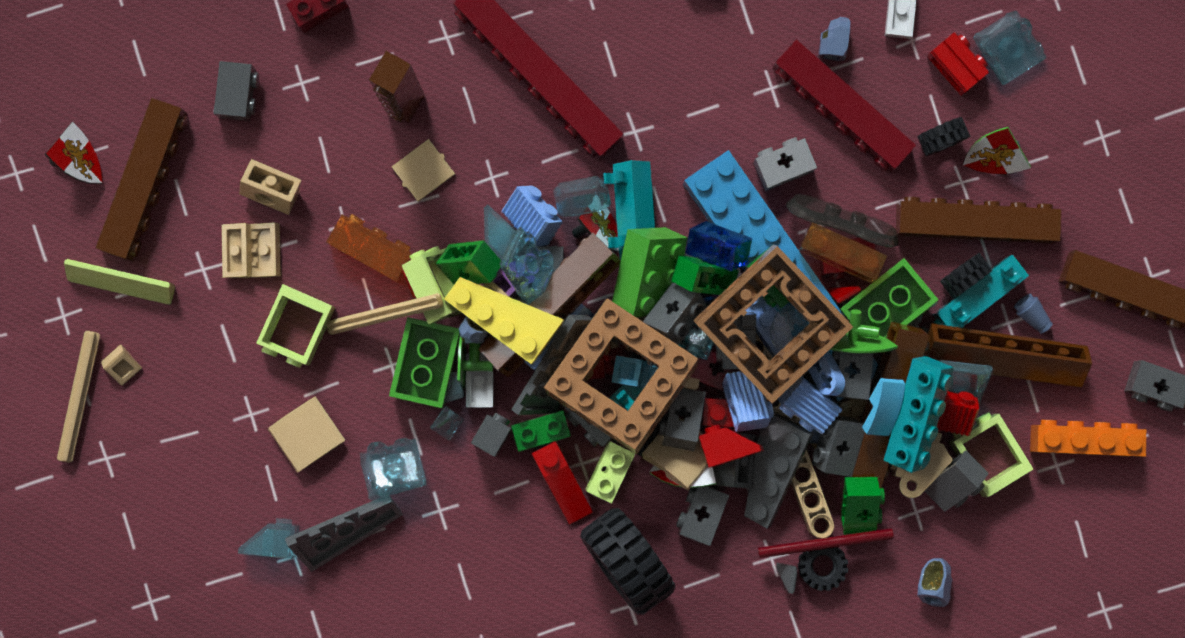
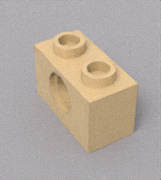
M251 159L240 181L239 195L289 215L299 195L301 180Z

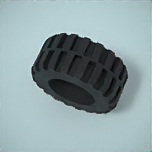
M611 508L582 529L580 538L587 547V550L613 587L637 615L646 614L674 592L676 586L667 569L640 531L619 508Z

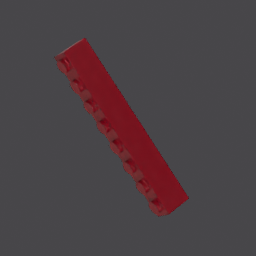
M456 0L453 3L456 10L454 13L456 18L463 25L468 22L474 29L472 34L482 44L487 42L493 48L490 51L491 54L500 63L505 61L511 67L509 72L518 82L522 79L529 86L527 91L537 101L541 98L548 105L545 108L546 111L555 120L560 118L566 124L564 129L572 138L575 139L578 136L584 143L582 148L592 158L597 156L601 160L623 139L624 134L495 0Z

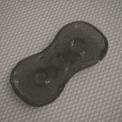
M803 194L795 195L786 203L787 209L792 214L806 221L845 231L880 246L896 247L899 245L897 230L892 225L867 216L864 213L858 211L850 212L842 209L841 206L835 203L825 202Z

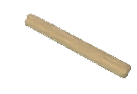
M437 293L328 321L326 326L329 334L333 335L438 309L443 306L442 296Z
M84 332L57 454V460L69 463L74 459L100 340V334L97 332Z

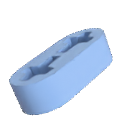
M826 352L808 371L821 394L839 396L844 390L845 379L831 353Z

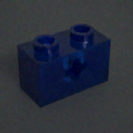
M705 221L689 229L685 254L729 271H734L748 263L752 238Z

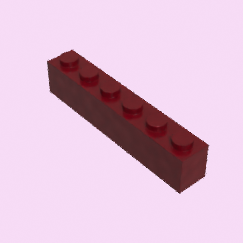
M797 39L775 62L773 69L775 70L774 74L783 83L789 82L796 88L794 92L802 100L806 101L808 99L815 105L814 110L825 119L829 117L835 123L834 127L839 133L844 136L848 134L855 140L854 145L864 154L868 152L875 158L874 163L881 170H888L890 172L895 170L916 146L915 143Z

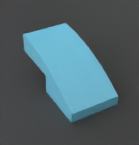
M616 355L611 382L644 388L658 367L654 364L650 366L644 360Z
M880 378L869 398L873 408L862 426L866 434L890 435L903 401L905 382L903 380Z

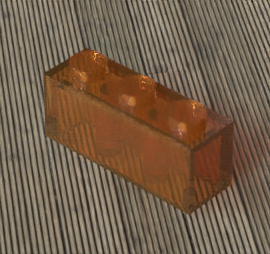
M342 214L326 243L399 283L404 275L402 265L411 260L409 257L412 255L409 252L411 247L400 240H397L396 243L387 240L388 234L376 227H373L372 231L363 226L365 221L353 214H350L349 218Z
M813 222L808 226L798 249L805 254L870 283L877 280L887 258V255Z

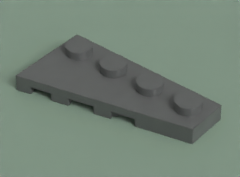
M568 315L511 409L517 415L552 414L557 412L560 403L546 393L544 386L592 320L590 316Z
M774 412L768 427L760 428L758 444L763 446L764 451L755 454L751 489L749 488L744 514L747 518L767 529L772 526L814 434Z
M387 494L285 538L287 546L312 572L396 520L403 513L392 497Z

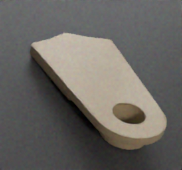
M932 442L929 451L931 458L923 470L913 473L906 471L899 483L900 491L904 496L908 498L920 496L953 461L944 444ZM908 481L915 482L916 489L914 491L908 490Z

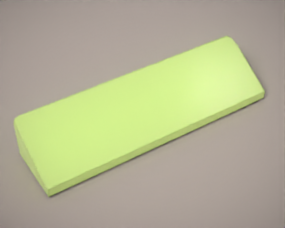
M70 259L64 262L66 277L70 282L164 304H171L175 290V286L172 283Z

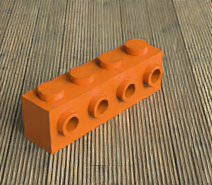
M1041 420L1040 425H1031L1030 452L1146 457L1147 430L1138 429V424L1121 423V428H1111V423L1094 422V427H1084L1083 421H1067V426H1057V420Z

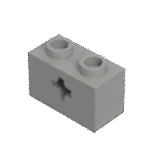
M797 137L783 142V147L773 151L772 147L757 153L758 158L753 163L765 191L812 173L817 169L805 138L798 141ZM781 157L784 160L789 159L790 163L787 165V168L784 165H778Z

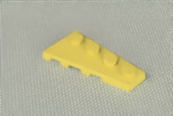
M461 277L444 298V300L530 364L536 361L565 321Z

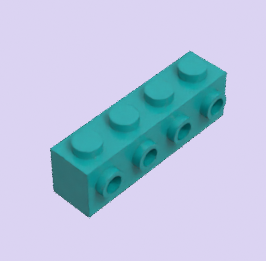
M927 356L912 359L905 384L902 405L891 432L884 461L911 473L923 470L928 465L931 458L929 451L932 442L938 434L937 424L939 417L944 413L946 407L944 400L947 391L953 384L952 373L954 367Z

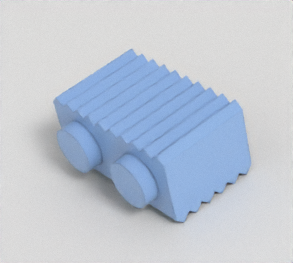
M517 186L503 207L502 213L514 224V227L523 235V238L527 239L526 241L530 243V246L548 245L552 237L555 236V233L558 232L560 225L563 224L562 220L557 216V210L542 199V193L538 188L534 186Z
M743 372L727 373L723 380L722 388L724 389L735 432L768 427L774 415L772 403L766 401L762 392Z
M803 376L777 399L781 403L779 409L790 418L794 414L799 417V424L809 432L815 429L820 434H823L832 421H835V417H838L839 413L842 412V408L835 400L828 395L821 394L818 388Z

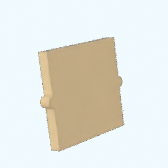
M429 139L392 166L403 181L402 186L407 187L418 202L455 175L444 160V154H440Z

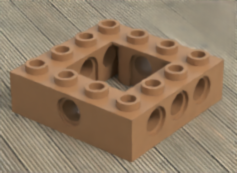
M774 244L693 320L771 403L775 402L853 328L849 321L785 253ZM774 285L809 324L769 361L733 322L740 315L745 316L747 314L746 310L759 297H765L768 294L766 291Z
M607 298L544 386V389L549 396L637 455L699 366L697 357ZM612 338L624 344L626 350H633L645 358L650 366L654 364L658 367L628 411L585 383L593 376V369L603 355L607 356L609 353Z

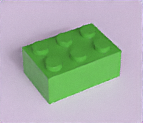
M666 227L627 229L612 302L635 317L647 316L673 283L671 280L679 256L685 255L688 237Z
M903 258L840 308V310L849 322L851 310H860L862 312L860 325L880 327L879 335L886 338L891 321L910 326L934 307L939 300L905 258Z
M407 317L389 396L444 409L459 347V328L437 323L428 324L427 321Z

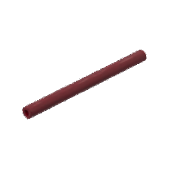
M892 528L765 546L758 548L759 558L890 540L894 539Z

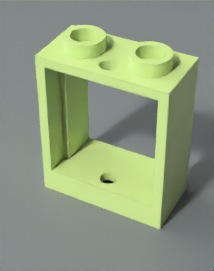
M439 246L427 251L420 250L410 255L411 260L402 265L416 298L437 293L442 296L443 306L441 308L423 312L428 324L462 313L444 300V297L447 296L454 284L436 265V262L445 251V249L440 250Z
M283 284L257 340V344L263 346L262 352L276 357L278 353L286 356V362L301 368L302 364L310 366L327 328L326 324L330 321L335 307ZM288 299L323 313L304 356L270 342Z
M988 412L975 420L977 424L973 426L970 436L953 433L954 439L949 441V444L958 456L966 450L963 445L965 442L995 425L1017 460V463L988 481L984 480L982 482L985 485L980 491L982 497L993 495L1033 470V467L1000 414L991 415Z
M608 441L585 490L612 504L635 453ZM603 466H606L605 471L601 470Z

